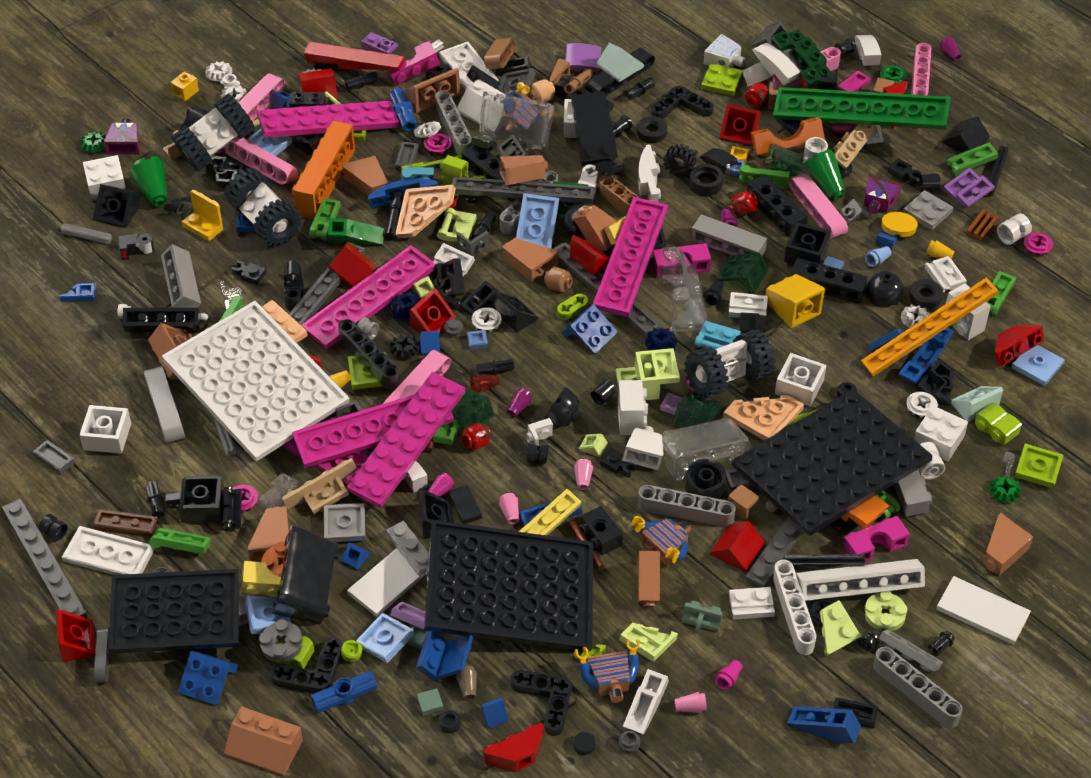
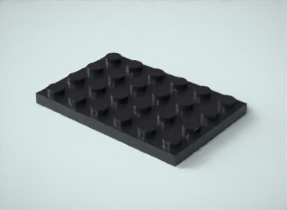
M239 569L112 575L109 654L239 647Z

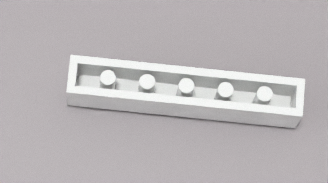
M918 559L796 573L805 601L925 587V570Z

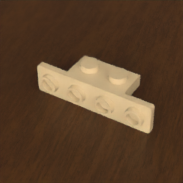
M858 124L851 132L847 131L841 138L843 142L839 141L833 148L837 163L846 169L877 127L875 125Z
M350 458L342 461L338 466L323 472L319 477L305 482L303 486L296 490L289 491L282 497L287 509L306 500L312 512L316 514L324 509V505H332L348 496L349 493L341 479L357 471L353 459Z

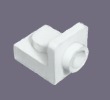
M548 418L529 424L528 433L526 434L527 442L535 443L539 446L540 439L552 436L553 423L551 419Z

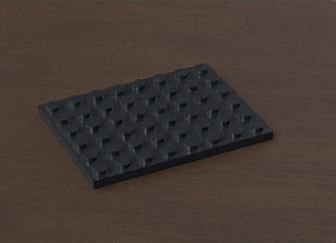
M852 389L732 460V466L808 536H811L931 462L933 455Z
M432 520L424 631L463 636L471 635L478 638L570 650L577 649L578 651H583V647H586L588 651H591L593 642V542Z

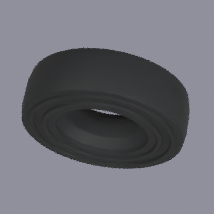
M655 116L642 118L637 124V135L644 142H660L667 135V124L663 119ZM655 127L658 131L648 132L646 128Z
M921 279L914 282L909 292L911 302L915 306L920 305V308L926 309L937 307L943 297L942 287L937 282L929 279ZM926 290L931 292L933 296L930 298L922 297L919 292Z

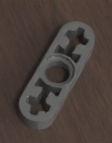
M109 627L98 628L94 667L96 683L108 682L110 662L108 650Z

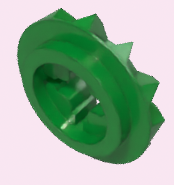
M891 65L882 68L880 78L892 80L894 84L906 81L907 73L903 68Z
M95 131L91 134L87 133V136H82L80 146L88 153L100 152L105 149L104 140L106 135H103L102 132L96 133Z
M1005 475L1001 478L996 476L990 483V494L997 501L1012 503L1021 496L1022 487L1019 486V481L1013 480V477L1009 479ZM1003 485L1007 486V488L1009 489L1008 493H1006L1005 489L1003 488Z

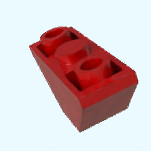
M1017 325L998 334L995 349L997 366L1005 365L1044 342L1043 326Z
M543 724L531 725L523 732L512 734L497 744H490L483 750L484 763L512 772H517L534 764L544 738Z

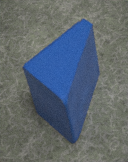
M284 91L273 92L270 104L278 109L286 108L289 106L291 94Z
M881 231L876 237L875 244L881 247L887 246L892 250L899 237Z
M421 332V355H428L432 350L440 353L439 332Z
M349 542L340 561L358 570L369 557L370 552Z
M502 698L482 704V717L488 728L508 721Z

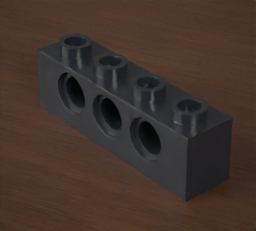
M472 145L461 152L462 160L468 162V170L473 174L485 176L486 179L503 180L500 174V159L486 148Z
M765 174L748 182L747 191L755 195L758 208L788 237L791 236L796 222L807 225L808 216Z
M800 258L796 259L791 272V276L797 274L825 288L824 295L858 304L862 301L868 276Z
M123 308L122 326L125 332H154L162 323L189 332H201V312L199 308Z

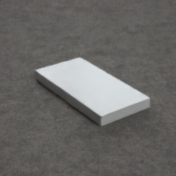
M469 42L439 52V57L445 65H449L452 70L455 68L459 69V83L465 90L473 83L466 76L472 65L499 81L490 69H486L484 61Z
M79 526L65 550L62 560L63 562L111 575L143 573L155 548L151 547L150 544Z
M396 548L350 587L347 592L349 596L374 616L378 617L428 574V571L419 576Z
M953 576L936 610L1012 645L1018 639L1031 612L1024 607Z

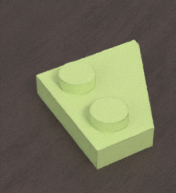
M840 600L820 611V618L823 624L822 636L825 637L826 646L824 654L826 656L859 639L861 636Z
M632 623L620 634L619 640L626 644L629 639V646L635 648L637 646L636 639H638L640 645L636 651L654 662L677 639L678 634L672 631L671 635L660 633L658 628Z

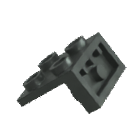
M514 134L497 147L503 156L536 155L531 147H526L527 144L521 137L518 139Z

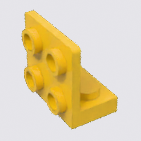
M192 190L190 194L193 212L181 221L182 227L209 242L223 230L220 205L204 194Z

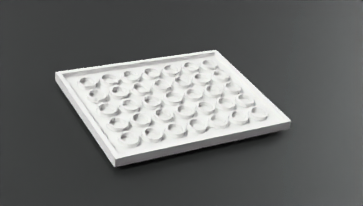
M256 301L162 355V361L256 462L293 439V431L315 425L334 413L336 408L348 404L350 400L336 383Z

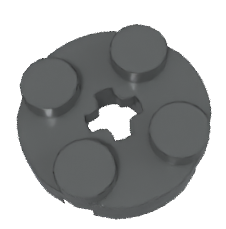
M281 619L268 626L259 636L262 653L267 659L277 662L276 660H283L285 662L292 660L301 652L303 637L296 625ZM279 639H285V644H277Z

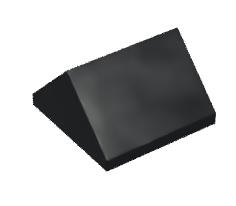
M977 116L959 122L943 139L942 143L964 153L984 145L990 138V135Z
M497 291L493 293V309L500 313L501 319L516 333L538 320L539 317L516 296Z
M420 488L418 489L423 539H429L432 520L453 522L449 501Z

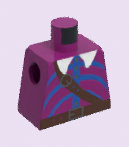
M127 118L123 119L121 123L111 124L104 140L106 153L140 154L137 124L132 123Z
M869 174L864 206L868 207V211L872 214H877L878 211L888 212L899 198L902 183Z

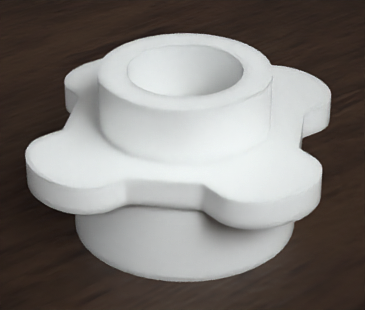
M227 74L220 81L225 86V90L227 86L230 88L233 85L236 87L240 86V82L237 81L234 74Z

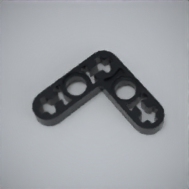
M675 86L651 107V116L664 119L679 105H682L701 116L708 117L713 114L714 104L685 87ZM689 100H695L697 102L691 103L689 102Z
M331 637L325 641L315 671L284 664L275 665L270 673L272 683L280 687L310 693H317L332 687L342 658V641L337 637ZM333 646H337V648H334L332 656L330 648H333ZM325 662H331L334 664L333 667L330 669H324L322 667V665ZM280 673H284V675H281L280 678H277V675H280ZM298 676H305L307 678L303 683L295 681ZM321 681H325L322 686H318Z
M525 670L514 671L511 675V687L514 691L550 697L545 716V731L551 736L560 735L564 730L572 693L571 681L561 676ZM519 678L523 679L521 684L517 683ZM538 681H544L547 683V686L538 688L535 684ZM561 685L565 686L563 691L559 690ZM559 702L564 705V708L555 710L552 705ZM554 717H557V725L551 727Z

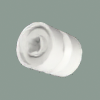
M812 137L806 141L803 164L809 158L815 159L817 153L827 150L828 144L824 139Z
M1021 213L1002 222L997 227L999 238L1007 245L1015 243L1032 231L1030 220Z
M932 442L920 444L933 455L931 462L919 468L921 476L925 479L939 477L943 474L946 467L942 458L939 457L940 454L935 444Z

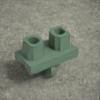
M697 601L686 602L682 623L696 626L695 631L700 632L701 628L718 632L722 612L719 607L712 606L706 608L702 607L700 602Z

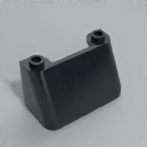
M292 525L285 536V557L280 585L276 594L277 603L273 604L272 614L321 624L324 617L328 618L330 605H327L334 560L338 559L340 548L337 547L336 542L304 528Z

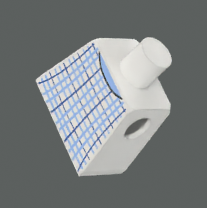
M722 34L704 51L703 64L708 66L712 63L730 68L734 65L743 67L746 62V58L741 56V46Z

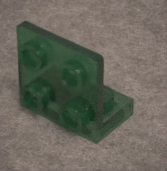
M775 144L769 145L764 164L770 166L771 170L789 172L790 177H795L810 170V167L801 164L803 155Z
M760 253L732 255L728 258L716 280L720 282L741 280L748 293L751 294L756 292L769 268Z
M465 388L466 392L451 411L454 419L458 421L461 432H463L464 428L475 423L485 424L495 416L489 397Z
M688 393L678 402L672 424L708 437L711 433L715 417L723 410L724 405L715 399L708 400L699 397L698 393Z

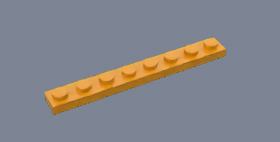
M987 277L862 359V364L874 377L996 296L998 289Z

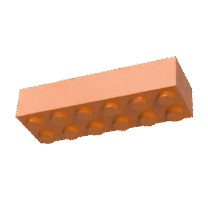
M332 121L330 127H327L324 137L320 139L319 146L313 151L311 160L306 163L305 170L300 174L297 184L293 186V206L300 213L301 217L314 220L323 198H329L343 173L342 164L348 163L353 155L355 145L352 124Z

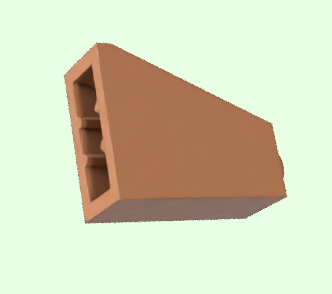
M542 155L500 156V174L505 185L545 178V172L548 171V163Z
M376 156L342 164L344 180L366 196L388 184Z
M595 205L582 206L573 218L588 242L600 251H607L611 247V243L604 228L615 223L616 220Z
M514 238L502 246V260L530 282H533L552 267L558 265V251Z
M287 506L266 508L248 546L250 561H261L264 553L277 542H285V536L289 531Z
M1000 513L983 564L988 570L1000 576L1030 549L1033 536Z
M639 551L638 604H643V607H655V604L660 602V551Z

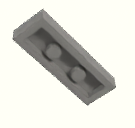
M402 521L387 529L386 535L419 576L427 572L429 552L406 523Z
M889 629L882 631L879 637L880 640L884 641V646L892 650H899L904 658L910 661H917L920 663V667L928 672L939 670L943 663Z

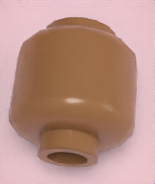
M552 267L544 276V282L550 290L563 293L572 286L573 279L570 272L566 269Z

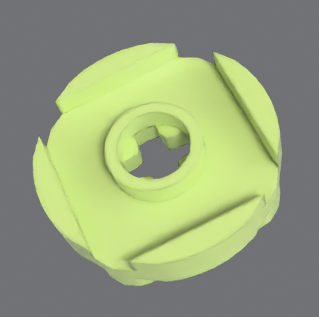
M890 591L876 593L867 600L865 619L873 628L880 631L882 629L895 631L905 622L907 606L902 599ZM882 609H887V610H889V613H890V614H888V613H884V614L881 613V612H882Z

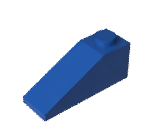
M794 706L787 722L790 727L832 742L849 744L855 743L861 728L853 711L845 709Z

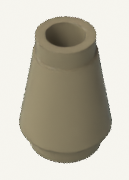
M465 666L462 672L456 674V678L463 698L470 700L476 697L477 672L473 666Z

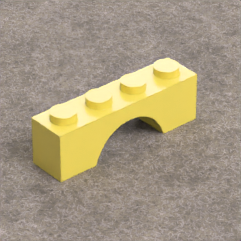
M244 561L241 593L277 597L276 594L281 577L274 575L267 568L266 563Z

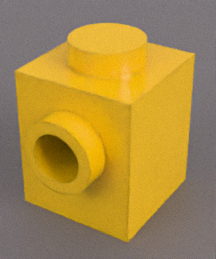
M183 72L170 82L172 94L183 101H187L199 91L197 78L186 72Z

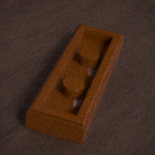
M99 509L93 527L95 530L152 537L158 524V517Z

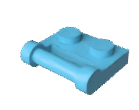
M405 167L401 172V180L412 178L433 180L434 168Z
M705 321L699 335L696 337L694 347H712L714 350L733 343V339L740 335L741 331Z

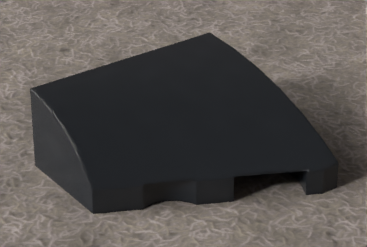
M211 157L216 182L223 189H225L226 185H230L228 181L230 179L233 180L235 174L239 175V171L246 170L245 164L228 162L227 157Z
M454 258L445 263H437L434 267L435 270L431 273L435 277L434 283L439 288L440 294L451 297L465 294L460 258Z
M939 359L915 387V390L928 393L936 399L937 403L949 406L952 402L950 392L953 390L952 379L954 378V370Z

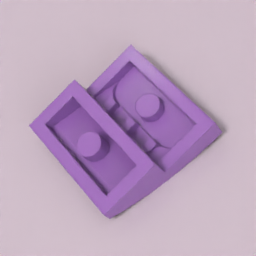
M570 43L566 45L565 60L570 63V70L580 73L582 69H591L594 73H599L600 67L597 66V61L601 57V47L584 43Z
M968 168L943 187V191L955 201L968 208L992 191L995 186L983 175L979 177L971 168Z

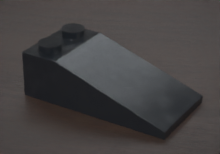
M605 91L570 96L581 165L618 158Z

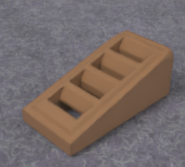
M560 58L557 60L549 80L553 85L559 82L563 75H570V63Z

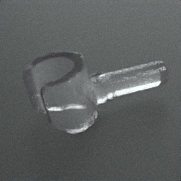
M1007 451L1002 462L1007 464L1005 477L1010 478L1015 455Z

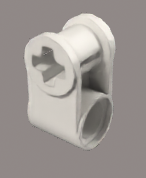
M586 165L582 170L578 183L589 184V186L595 187L596 192L598 171L595 170L596 166Z

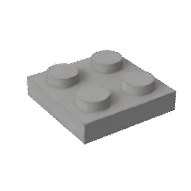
M924 190L904 208L903 213L913 216L918 223L932 231L953 212V206Z
M365 504L324 505V538L333 542L366 540Z

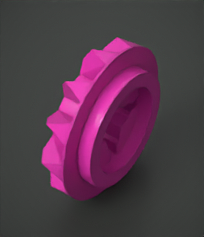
M436 133L426 137L424 145L429 153L434 152L436 155L437 153L443 154L444 151L448 152L449 148L452 147V141L448 135Z
M1031 233L1025 237L1023 247L1027 249V252H1032L1033 255L1039 254L1042 256L1043 254L1048 255L1049 251H1052L1053 242L1045 234Z
M249 485L233 487L232 489L241 488V499L244 496L246 500L241 502V511L252 510L253 506L257 505L258 494L253 487Z

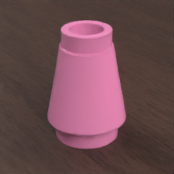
M579 459L574 465L576 484L580 490H587L589 488L593 465L590 460Z
M506 493L500 496L499 506L508 524L518 523V498L513 493Z
M696 692L675 699L676 712L702 713V711L707 710L705 693Z

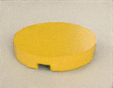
M890 212L883 216L881 226L886 233L892 236L897 234L900 237H909L915 234L918 224L917 220L909 214Z

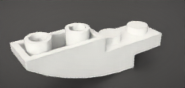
M646 145L639 162L640 196L647 195L649 201L658 202V199L661 198L660 188L656 186L660 166L659 163H656L655 151H652L651 145Z

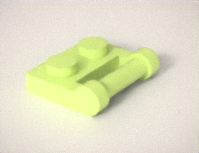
M453 208L446 209L444 213L445 218L441 229L438 230L437 237L440 240L457 242L456 233L459 232L470 240L477 219L476 214L455 211ZM451 219H454L456 222L451 233L448 232Z

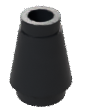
M714 281L705 291L704 301L706 304L715 306L721 302L722 282Z

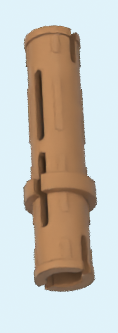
M586 69L577 77L570 79L569 83L564 86V91L567 94H572L574 91L581 89L583 84L593 78V71Z

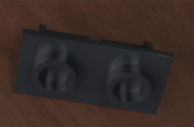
M224 487V490H222V530L241 529V488L232 489V487Z

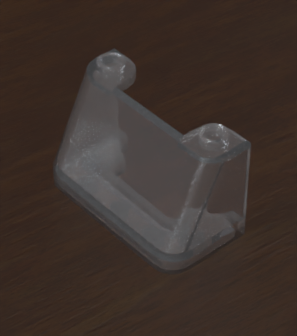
M484 91L479 135L492 140V138L508 139L514 134L518 139L521 137L525 143L532 145L531 148L542 150V147L547 148L555 107L547 102Z
M663 247L662 284L667 282L672 285L674 290L672 295V320L670 322L671 332L701 330L703 324L707 321V313L699 276L680 248Z
M722 418L672 431L668 430L662 434L663 456L674 481L683 479V473L696 460L709 459V461L729 457L730 462H732L736 457L749 451L751 447L748 437L730 418Z

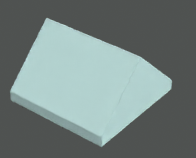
M611 43L607 45L597 61L598 67L619 82L644 67L643 63L622 48Z
M980 386L952 399L951 404L969 422L975 419L976 414L993 402L999 405L1003 388Z

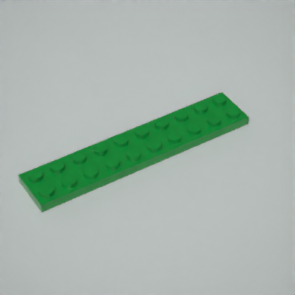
M779 87L773 118L803 121L818 117L822 122L946 129L951 97Z

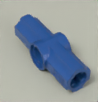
M399 87L393 88L389 93L397 118L403 130L412 132L417 127V123L413 115L411 101L407 100L403 89Z
M368 671L351 679L340 678L334 683V686L310 696L316 712L320 713L337 705H350L354 698L378 689L373 673Z

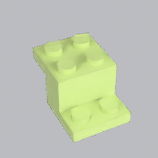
M674 349L635 352V367L616 369L618 388L619 381L642 380L643 388L647 389V400L659 399L660 384L680 382Z

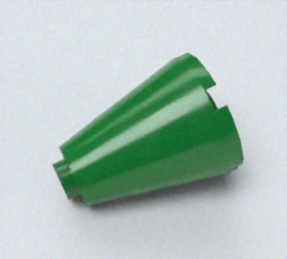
M830 149L817 153V157L813 160L809 158L802 165L804 172L811 177L829 199H834L835 201L842 198L845 189L835 153Z
M150 156L151 159L145 160V157L141 158L131 165L130 176L152 206L160 207L167 201L164 163L159 157Z

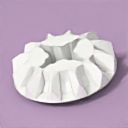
M216 61V63H210V66L206 67L205 74L212 81H221L225 75L232 74V67H230L229 63H224V61L220 63Z
M233 85L231 88L227 86L226 90H222L221 98L227 94L233 96L235 93V99L239 102L247 94V91L242 89L241 85L238 87Z
M435 121L424 123L414 130V134L416 137L426 138L436 134L441 129V125Z
M911 304L910 307H905L902 311L901 320L907 327L911 328L929 316L930 312H927L926 308H920V305L914 307Z
M481 308L472 315V325L475 326L476 330H489L491 332L492 329H498V326L501 324V315L493 308ZM487 317H489V321L487 323H484Z
M925 392L911 394L906 402L908 411H911L913 416L919 415L920 418L926 416L932 406H938L936 399Z

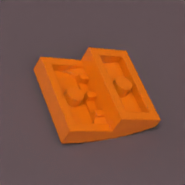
M874 496L841 518L844 521H848L851 518L863 529H866L886 512L890 505Z

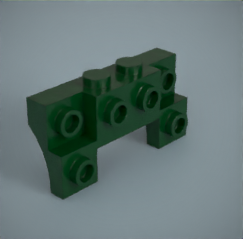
M799 29L790 33L785 30L772 36L771 41L776 42L780 51L790 49L789 55L801 69L799 77L806 81L807 88L819 85L820 77L833 78V73L826 66L827 59L825 55L820 52L810 37L805 38Z

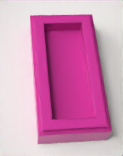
M857 71L840 83L836 90L859 92L870 83L871 78Z

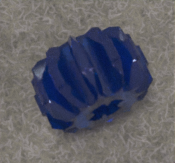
M402 291L401 295L396 294L391 302L393 315H395L396 319H402L403 322L405 320L410 321L409 310L421 298L417 294H412L411 291L408 293Z
M653 327L652 331H648L645 345L648 351L672 348L675 351L677 337H675L674 331L669 330V327L666 329H662V327L656 329Z

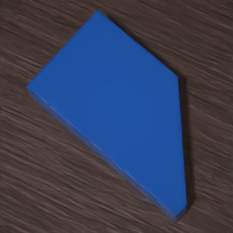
M96 283L76 284L71 287L72 290L66 294H61L59 297L61 302L95 301Z
M895 329L868 345L870 351L879 349L905 332V330Z

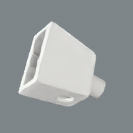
M645 426L642 429L635 428L626 445L622 461L659 470L663 457L662 435L655 433L650 426Z

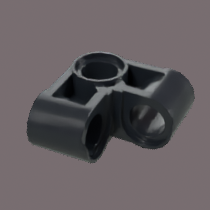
M321 133L293 135L292 145L306 154L312 155L313 151L319 146L321 139L319 136Z
M288 261L284 265V300L288 311H292L304 294L301 265L296 261Z

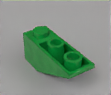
M329 218V243L346 244L351 242L357 245L383 246L384 228L350 219Z

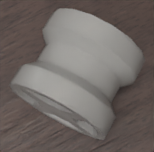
M366 317L362 318L357 325L371 340L375 338L379 330V324L370 322Z

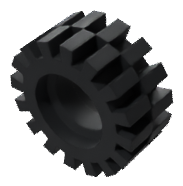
M678 143L674 146L671 145L663 158V165H666V170L670 169V173L673 171L675 176L677 174L680 177L683 174L687 176L696 164V153H693L694 150L692 148L689 150L687 145L686 147H683V144L678 146Z

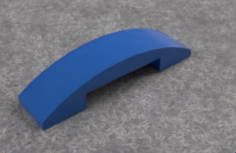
M424 178L395 181L372 192L368 196L371 209L387 206V199H390L392 192L398 191L405 194L406 189L438 186V183L435 180Z
M946 328L926 341L913 359L906 363L899 376L914 384L918 383L939 358L953 331Z

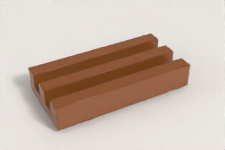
M982 209L967 229L966 235L983 241L998 221L999 216H992L991 212L987 214L985 213L986 210ZM982 218H984L983 221L980 223V225L977 227V229H976V230L974 231V233H973V230L976 228V226L979 224V222L982 220ZM990 220L991 222L988 224V226L985 228V230H984V231L982 232V234L979 236V235H978L979 232H980V231L982 230V228L985 226V224L987 223V221Z

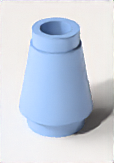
M885 246L868 251L865 256L866 263L870 267H878L891 256V249Z

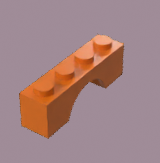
M818 117L801 121L798 131L789 138H777L769 129L751 132L754 153L760 156L770 155L772 151L777 153L787 151L786 148L793 147V149L804 147L803 144L812 137H819L825 140L822 121Z

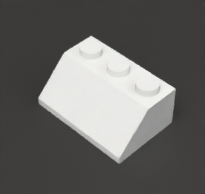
M479 79L467 87L457 107L461 115L494 134L508 124L502 117L504 99L507 95Z

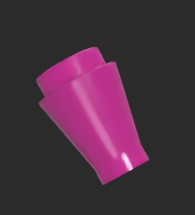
M443 472L436 477L428 492L440 497L453 488L454 481L448 474Z
M733 660L729 665L716 674V685L722 690L733 688L743 668L742 664L737 660Z

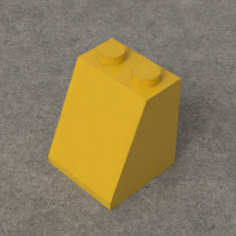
M795 274L766 288L767 304L792 329L821 314L825 288Z

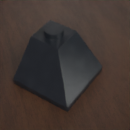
M100 184L93 219L127 227L138 210L141 192Z

